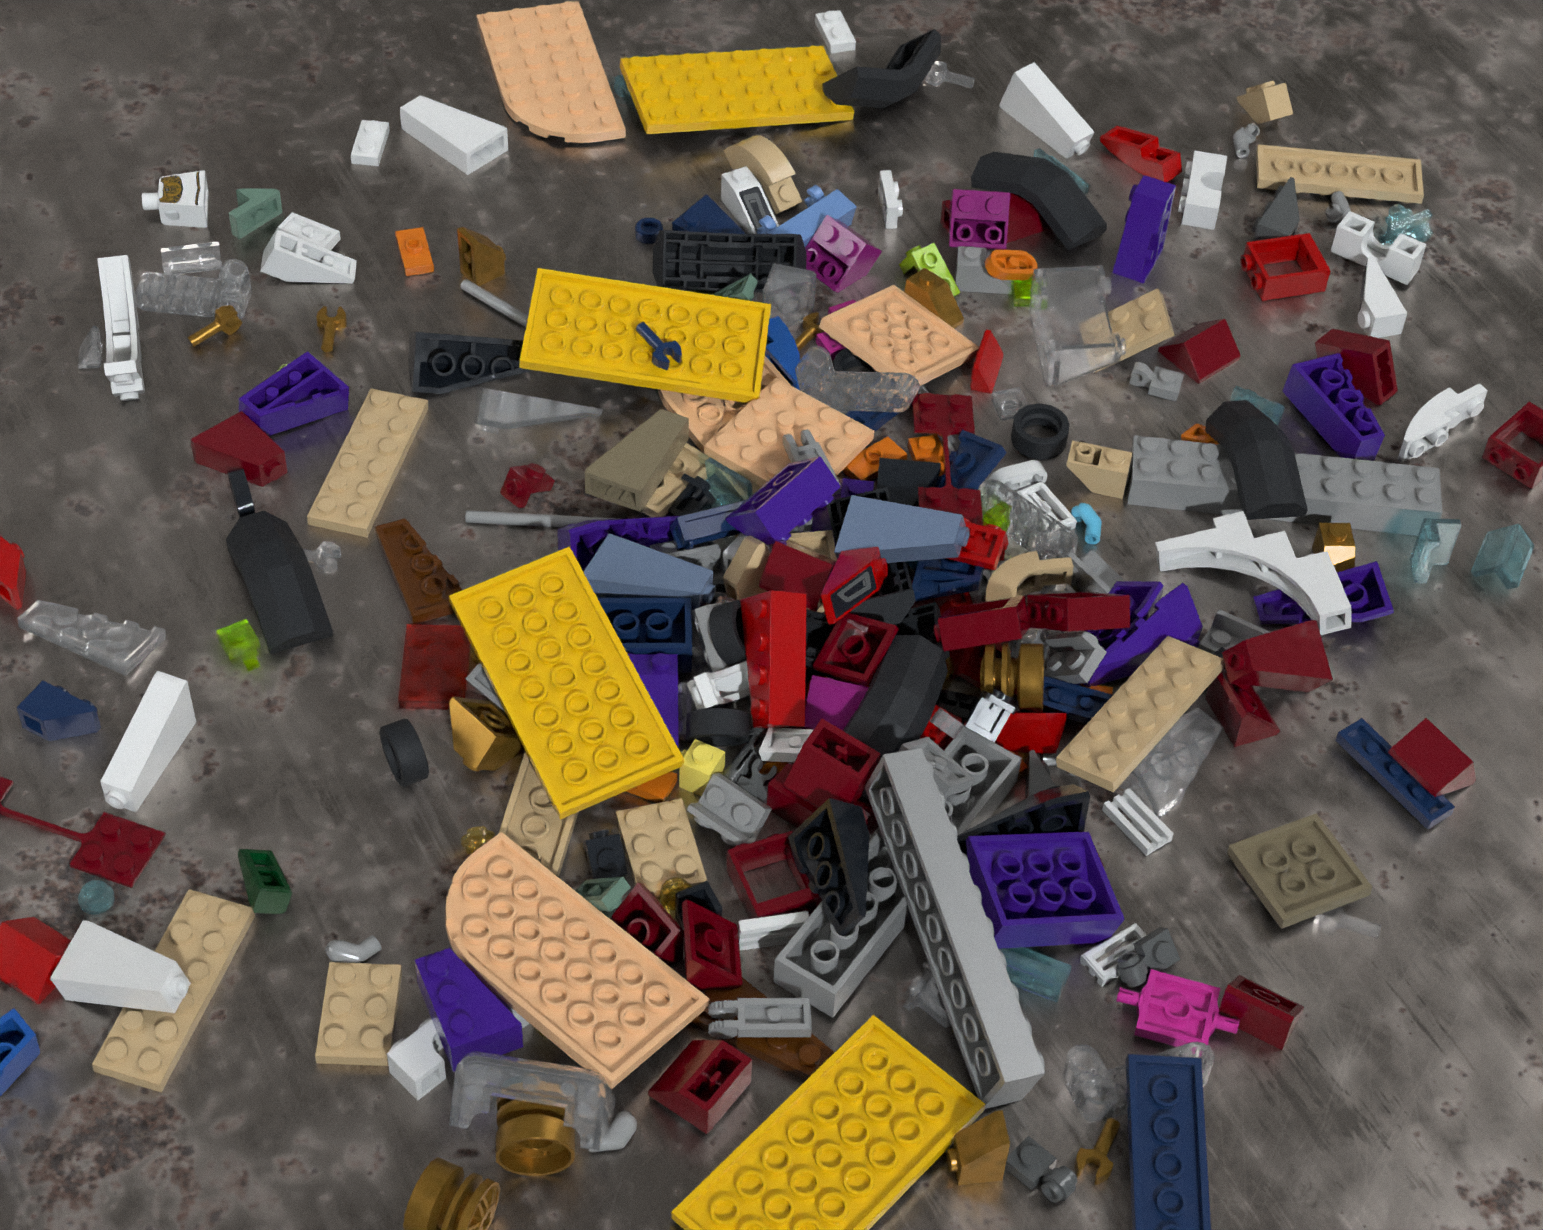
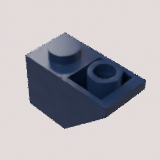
M44 680L16 707L22 728L47 741L97 733L101 729L98 710L92 702L87 699L81 700L69 694L63 687L59 685L53 686Z

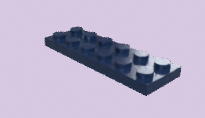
M1128 1054L1125 1059L1132 1230H1211L1202 1058Z

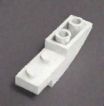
M1480 383L1459 394L1449 387L1430 399L1410 422L1397 460L1403 463L1411 458L1421 456L1426 450L1434 446H1441L1448 439L1450 428L1455 427L1459 422L1470 416H1477L1483 410L1488 390Z

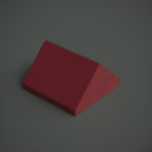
M1225 318L1199 323L1158 348L1159 353L1198 384L1239 361L1241 357Z
M775 541L760 579L759 588L766 591L773 590L807 594L806 608L817 612L823 603L821 593L836 561L790 541Z
M848 613L835 624L813 667L828 678L867 686L899 629L896 625Z
M1225 669L1208 686L1205 699L1234 747L1276 736L1281 732L1253 686L1230 683Z
M1427 718L1388 751L1434 797L1471 786L1476 781L1474 762Z
M638 882L610 919L670 967L683 959L684 931L642 882Z
M688 899L682 902L686 980L698 990L738 988L743 985L738 925Z
M1239 975L1227 985L1219 1008V1015L1239 1019L1238 1029L1283 1050L1305 1006Z

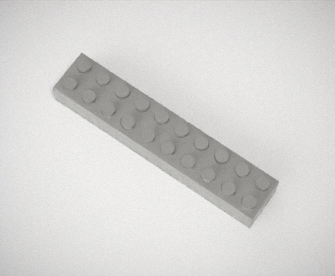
M1134 435L1131 452L1133 453L1128 472L1127 504L1221 515L1242 511L1232 463L1223 446L1220 444ZM1294 453L1308 511L1305 516L1267 519L1319 525V523H1350L1351 529L1434 538L1442 515L1440 470L1434 467Z
M966 727L961 729L944 750L975 779L969 790L950 795L945 801V810L949 820L956 827L957 835L990 818L1017 783L1021 764V757ZM880 830L869 842L866 917L846 935H838L822 909V901L775 958L773 982L799 998H809L812 1006L832 1018L912 917Z
M922 748L884 754L865 785V790L978 1098L985 1103V1109L1020 1101L1045 1074L1044 1058L1033 1042L1030 1021L1022 1013L1017 987L1010 981L1006 970V958L1004 953L997 947L994 939L993 924L985 915L981 905L980 890L978 886L974 885L969 873L968 858L961 852L957 841L956 827L949 820L945 810L944 795L937 789L934 781L933 766L928 759L926 760Z

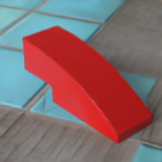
M1118 125L1100 136V142L1113 155L1142 175L1168 182L1182 173L1180 152L1159 147V138L1157 136Z

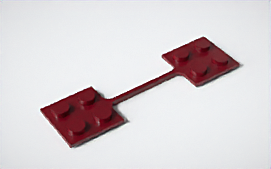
M912 393L914 433H930L942 437L945 471L944 487H918L919 507L961 514L963 518L970 520L972 523L983 526L980 490L957 489L952 486L950 476L948 437L950 435H960L962 430L975 434L972 396Z
M0 777V815L82 843L69 864L71 868L132 888L166 836L165 832L106 812L102 814L91 831L78 833L5 808L1 805V802L14 782Z

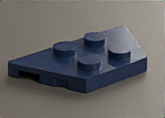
M946 558L918 561L912 583L915 602L979 590L984 567Z

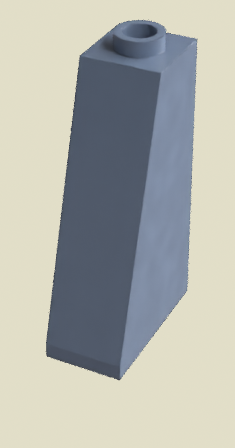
M851 495L834 553L838 559L841 551L878 546L881 558H885L887 563L959 557L961 547H965L968 543L969 528L966 527L963 515Z
M610 533L584 570V574L597 598H691L692 612L706 603L710 604L716 592V585H713L712 570Z

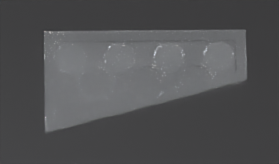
M37 600L17 617L19 628L125 676L166 639L165 629L154 627L151 631L139 628V623L126 620L124 624L108 621L107 615L103 614L82 615L78 614L77 608L43 600Z

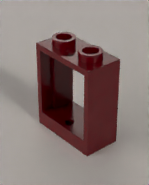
M1529 401L1489 436L1482 458L1530 489H1533L1543 480V460L1538 464L1507 445L1520 432L1543 445V409Z
M1099 592L1027 595V612L1030 628L1067 632L1130 628V595Z
M1024 595L950 607L944 611L938 618V623L934 625L936 640L938 643H942L944 651L1022 639L1030 628Z
M793 831L772 834L765 839L749 844L742 843L727 850V872L749 919L808 911L810 916L822 902L819 895L812 893L808 887L810 881L806 874L800 873L795 866L788 838ZM786 860L800 890L757 903L743 872Z

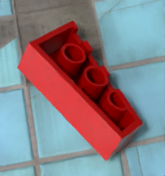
M770 590L740 599L751 699V715L754 728L797 729L805 727L807 594Z

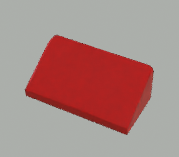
M986 329L984 331L972 368L970 382L971 390L988 394L993 392L1004 357L1003 351L991 330Z

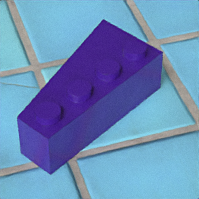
M1340 353L1292 364L1282 390L1283 393L1341 458L1374 461L1385 434L1371 409L1365 408L1363 404L1364 396L1360 390H1355L1351 382L1353 377L1349 370H1344L1342 366L1343 359Z

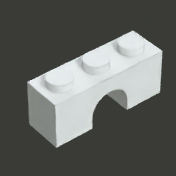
M1195 151L1193 161H1187L1184 177L1187 178H1184L1181 195L1186 196H1181L1178 209L1179 213H1183L1182 225L1215 229L1227 156Z
M1349 211L1337 226L1331 252L1362 266H1366L1368 256H1374L1385 276L1408 285L1420 268L1426 244L1400 233L1391 246L1383 245L1373 235L1375 222Z
M431 1017L424 1020L418 1030L409 1037L398 1040L387 1053L389 1072L417 1100L421 1099L446 1079L444 1059L438 1054L443 1046Z

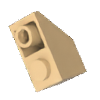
M1273 80L1246 88V94L1237 96L1238 103L1257 124L1293 114L1286 83L1275 85Z
M1072 440L1067 467L1092 493L1123 499L1133 452Z
M752 536L744 537L723 576L728 603L767 592L759 588V582L770 552L764 542Z

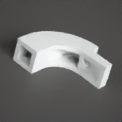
M747 661L717 672H705L693 677L694 680L687 682L697 710L720 708L750 697Z

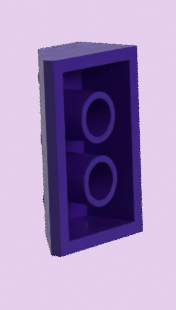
M821 456L789 463L729 514L725 520L744 535L752 536L766 545L774 544L775 541H787L791 537L790 531L796 526L800 527L809 522L813 517L811 513L816 508L820 509L828 505L834 499L832 494L841 486Z

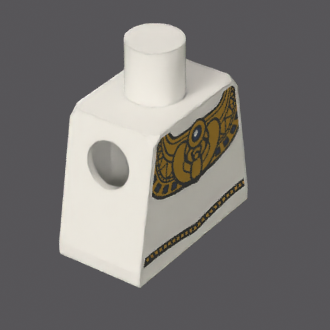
M205 170L161 177L159 179L158 192L142 193L143 210H159L161 223L164 225L207 227L209 190Z

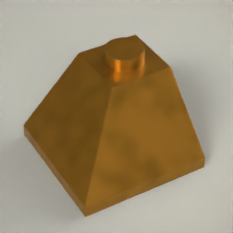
M452 697L449 705L453 747L464 758L462 762L465 766L477 772L480 770L495 771L525 750L508 716L493 702Z

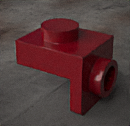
M530 463L528 465L510 467L500 493L516 507L525 508L531 493L551 491L555 480L545 473L546 470L538 464Z

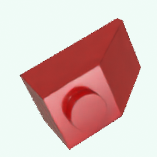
M0 536V597L18 610L23 605L27 573L23 561L25 555L16 543H9Z

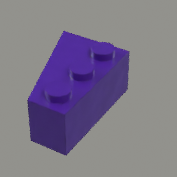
M1146 175L1142 177L1138 185H1133L1128 199L1131 201V205L1125 216L1126 224L1112 273L1143 284L1145 283L1164 249L1176 185Z
M307 351L239 398V412H244L262 431L270 436L348 410L349 387Z
M450 948L414 959L417 984L453 1072L523 1048L522 1024Z

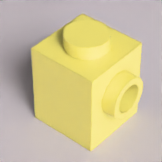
M695 739L688 750L684 749L681 752L684 764L679 768V787L702 796L713 773L723 774L725 772V751Z

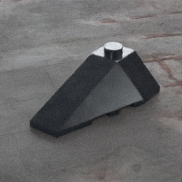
M411 332L408 357L411 392L444 394L532 371L519 368L523 340Z
M1074 784L1052 786L1047 790L1039 791L957 835L961 852L967 856L966 839L968 836L1084 832L1090 794L1087 790Z
M829 798L788 838L795 866L800 873L806 874L810 881L808 887L812 893L818 894L823 901L822 909L838 935L844 936L866 917L870 835L861 806Z

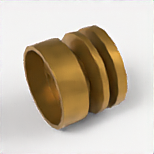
M995 643L987 644L981 661L980 692L984 690L992 694L994 689H997L1011 698H1018L1020 712L1043 713V644L1021 643L1018 658H1011L1008 643H1003L1002 658H996Z
M526 1080L513 1083L501 1090L497 1096L496 1120L499 1129L496 1131V1162L503 1169L514 1174L545 1176L558 1173L573 1163L575 1160V1130L572 1127L575 1125V1095L572 1091L557 1082L546 1080Z
M436 1157L422 1172L413 1189L405 1211L403 1228L404 1230H488L499 1201V1183L491 1179L483 1181L482 1176L477 1173L470 1174L464 1180L463 1167Z

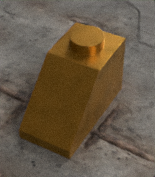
M460 227L457 229L460 272L469 281L481 286L505 274L504 261L506 256L499 245L496 246L487 236L467 228Z
M926 268L906 279L904 292L954 329L964 322V317L947 281Z
M1319 523L1312 546L1313 554L1328 551L1336 572L1355 568V542L1350 523Z
M1003 1110L994 1111L955 1133L952 1149H947V1162L949 1171L956 1172L958 1185L1003 1180L1010 1147Z

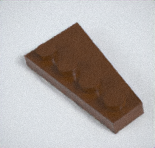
M404 518L375 526L376 537L412 624L415 625L454 614L455 612L449 601V595L462 591L460 582L453 574L450 575L445 570L436 554L433 555L428 550L426 542Z
M743 977V985L738 988L710 989L704 993L710 999L709 1004L715 1001H737L738 998H768ZM707 1007L689 1024L709 1033L708 1026L712 1022L737 1020V1016L731 1019L711 1018ZM812 1033L811 1037H738L737 1035L731 1039L720 1038L804 1081L834 1054L832 1049Z

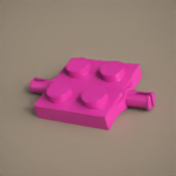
M1150 969L1147 984L1141 990V993L1120 987L1116 1002L1137 1007L1138 1021L1134 1033L1135 1036L1204 1055L1209 1037L1215 1028L1236 1034L1240 1021L1239 1019L1219 1015L1217 1002L1220 988Z

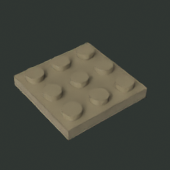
M1317 813L1228 846L1227 855L1281 929L1370 896L1372 891V885Z

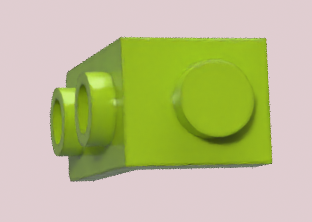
M935 243L923 248L918 245L905 253L907 257L899 263L903 274L917 269L919 272L926 268L947 281L954 297L960 293Z

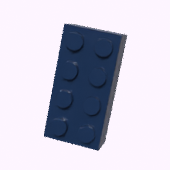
M598 598L627 653L677 654L678 673H692L691 598Z

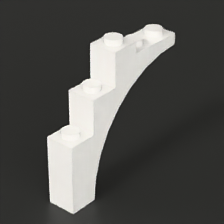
M128 255L97 258L106 331V363H103L105 376L111 382L112 394L115 397L120 396L121 401L139 399L138 394L145 393L138 333L140 328L130 259Z
M1244 511L1213 518L1212 529L1155 542L1157 564L1160 572L1195 567H1211L1237 571L1257 577L1279 588L1295 600L1311 620H1317L1320 635L1351 628V605L1328 551L1296 558L1285 531L1254 538Z

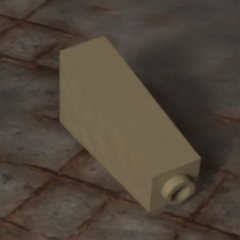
M660 409L587 467L584 472L585 493L642 512L689 440V418Z

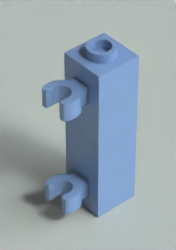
M814 185L807 190L810 196L804 199L805 204L808 206L807 209L777 227L773 218L767 215L759 220L762 227L757 229L756 232L757 234H800L806 248L826 215L850 226L857 206L838 189L825 196L821 188Z

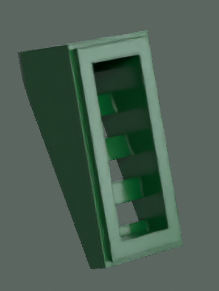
M239 849L238 859L253 912L268 914L285 913L293 892L271 850Z

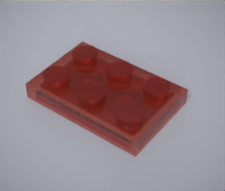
M407 624L398 697L399 709L450 710L449 702L452 697H467L468 681L465 678L469 675L471 643L461 625Z

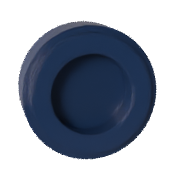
M655 218L639 220L635 224L636 239L645 244H654L659 231L663 230V224Z

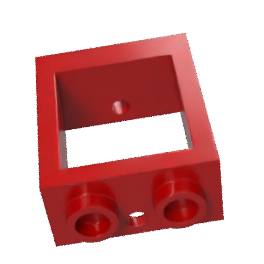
M1310 233L1246 242L1244 254L1241 255L1240 259L1241 268L1248 274L1252 289L1257 291L1261 301L1325 292L1331 271ZM1297 260L1303 272L1269 277L1263 265Z

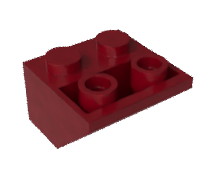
M821 719L803 744L783 788L816 808H819L829 798L855 804L865 790V785L880 761V753L826 720Z
M692 1040L649 1089L648 1095L708 1134L751 1083L752 1059L723 1040Z

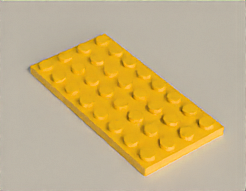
M823 46L748 51L736 50L699 54L685 53L682 55L649 57L634 56L620 59V70L646 134L853 120L854 109L852 106L836 105L824 95L822 83L836 77L837 74Z
M537 268L519 368L749 403L753 399H759L771 304ZM645 322L664 343L677 341L682 352L681 362L677 363L672 356L665 355L670 361L669 369L664 370L655 366L652 363V354L655 350L636 331L637 325Z
M570 546L449 595L450 604L560 820L682 767L684 758Z
M873 1015L671 1212V1219L684 1230H869L953 1144L955 1133L971 1125L984 1112L985 1103Z

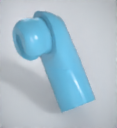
M1079 503V506L1072 508L1071 514L1077 522L1084 521L1086 524L1085 541L1088 544H1097L1100 542L1102 520L1090 504Z

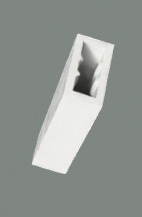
M1035 62L1014 72L999 104L1001 109L1066 159L1075 154H1083L1090 147L1089 142L1094 134L1091 127Z
M421 95L400 107L402 130L467 175L508 151L507 128Z
M157 671L153 676L100 781L105 801L117 809L125 808L137 812L195 725L196 718L187 680Z
M84 920L50 977L65 1000L169 1013L176 1012L191 984L176 961L99 925Z

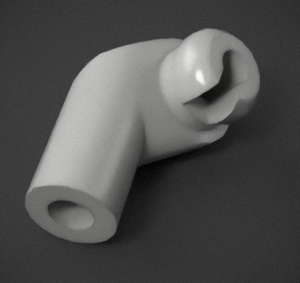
M1254 123L1239 129L1233 136L1236 155L1239 158H1245L1249 155L1248 145L1254 142L1256 136L1260 134L1259 127Z
M1341 191L1331 195L1333 208L1330 210L1327 207L1325 211L1327 220L1331 223L1341 222L1347 213L1351 211L1346 197Z
M621 1111L616 1114L607 1132L588 1133L589 1153L624 1148L637 1127L636 1118L632 1113Z

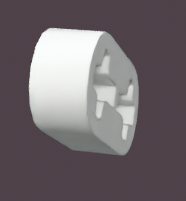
M1030 460L996 470L989 478V485L995 495L1002 498L1016 495L1017 491L1043 481L1045 483L1048 476L1039 461Z

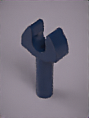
M645 322L637 325L636 331L655 350L652 354V363L655 366L664 370L669 369L670 361L665 355L672 356L677 363L681 362L682 352L677 341L664 343Z

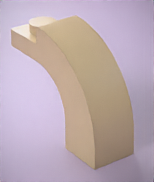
M752 136L724 150L733 170L747 166L751 173L756 176L763 186L775 214H779L803 202L791 178L795 174L791 164L782 151L769 139L762 136Z
M1037 551L1012 557L1001 564L991 575L986 588L985 602L1025 596L1035 591L1071 588L1074 568L1071 557L1039 560Z

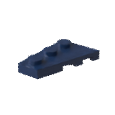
M707 194L672 222V231L746 234Z
M962 430L958 437L960 445L957 451H951L949 455L951 484L957 489L977 490L1007 452L1000 444ZM945 474L938 478L934 487L942 488L945 486Z

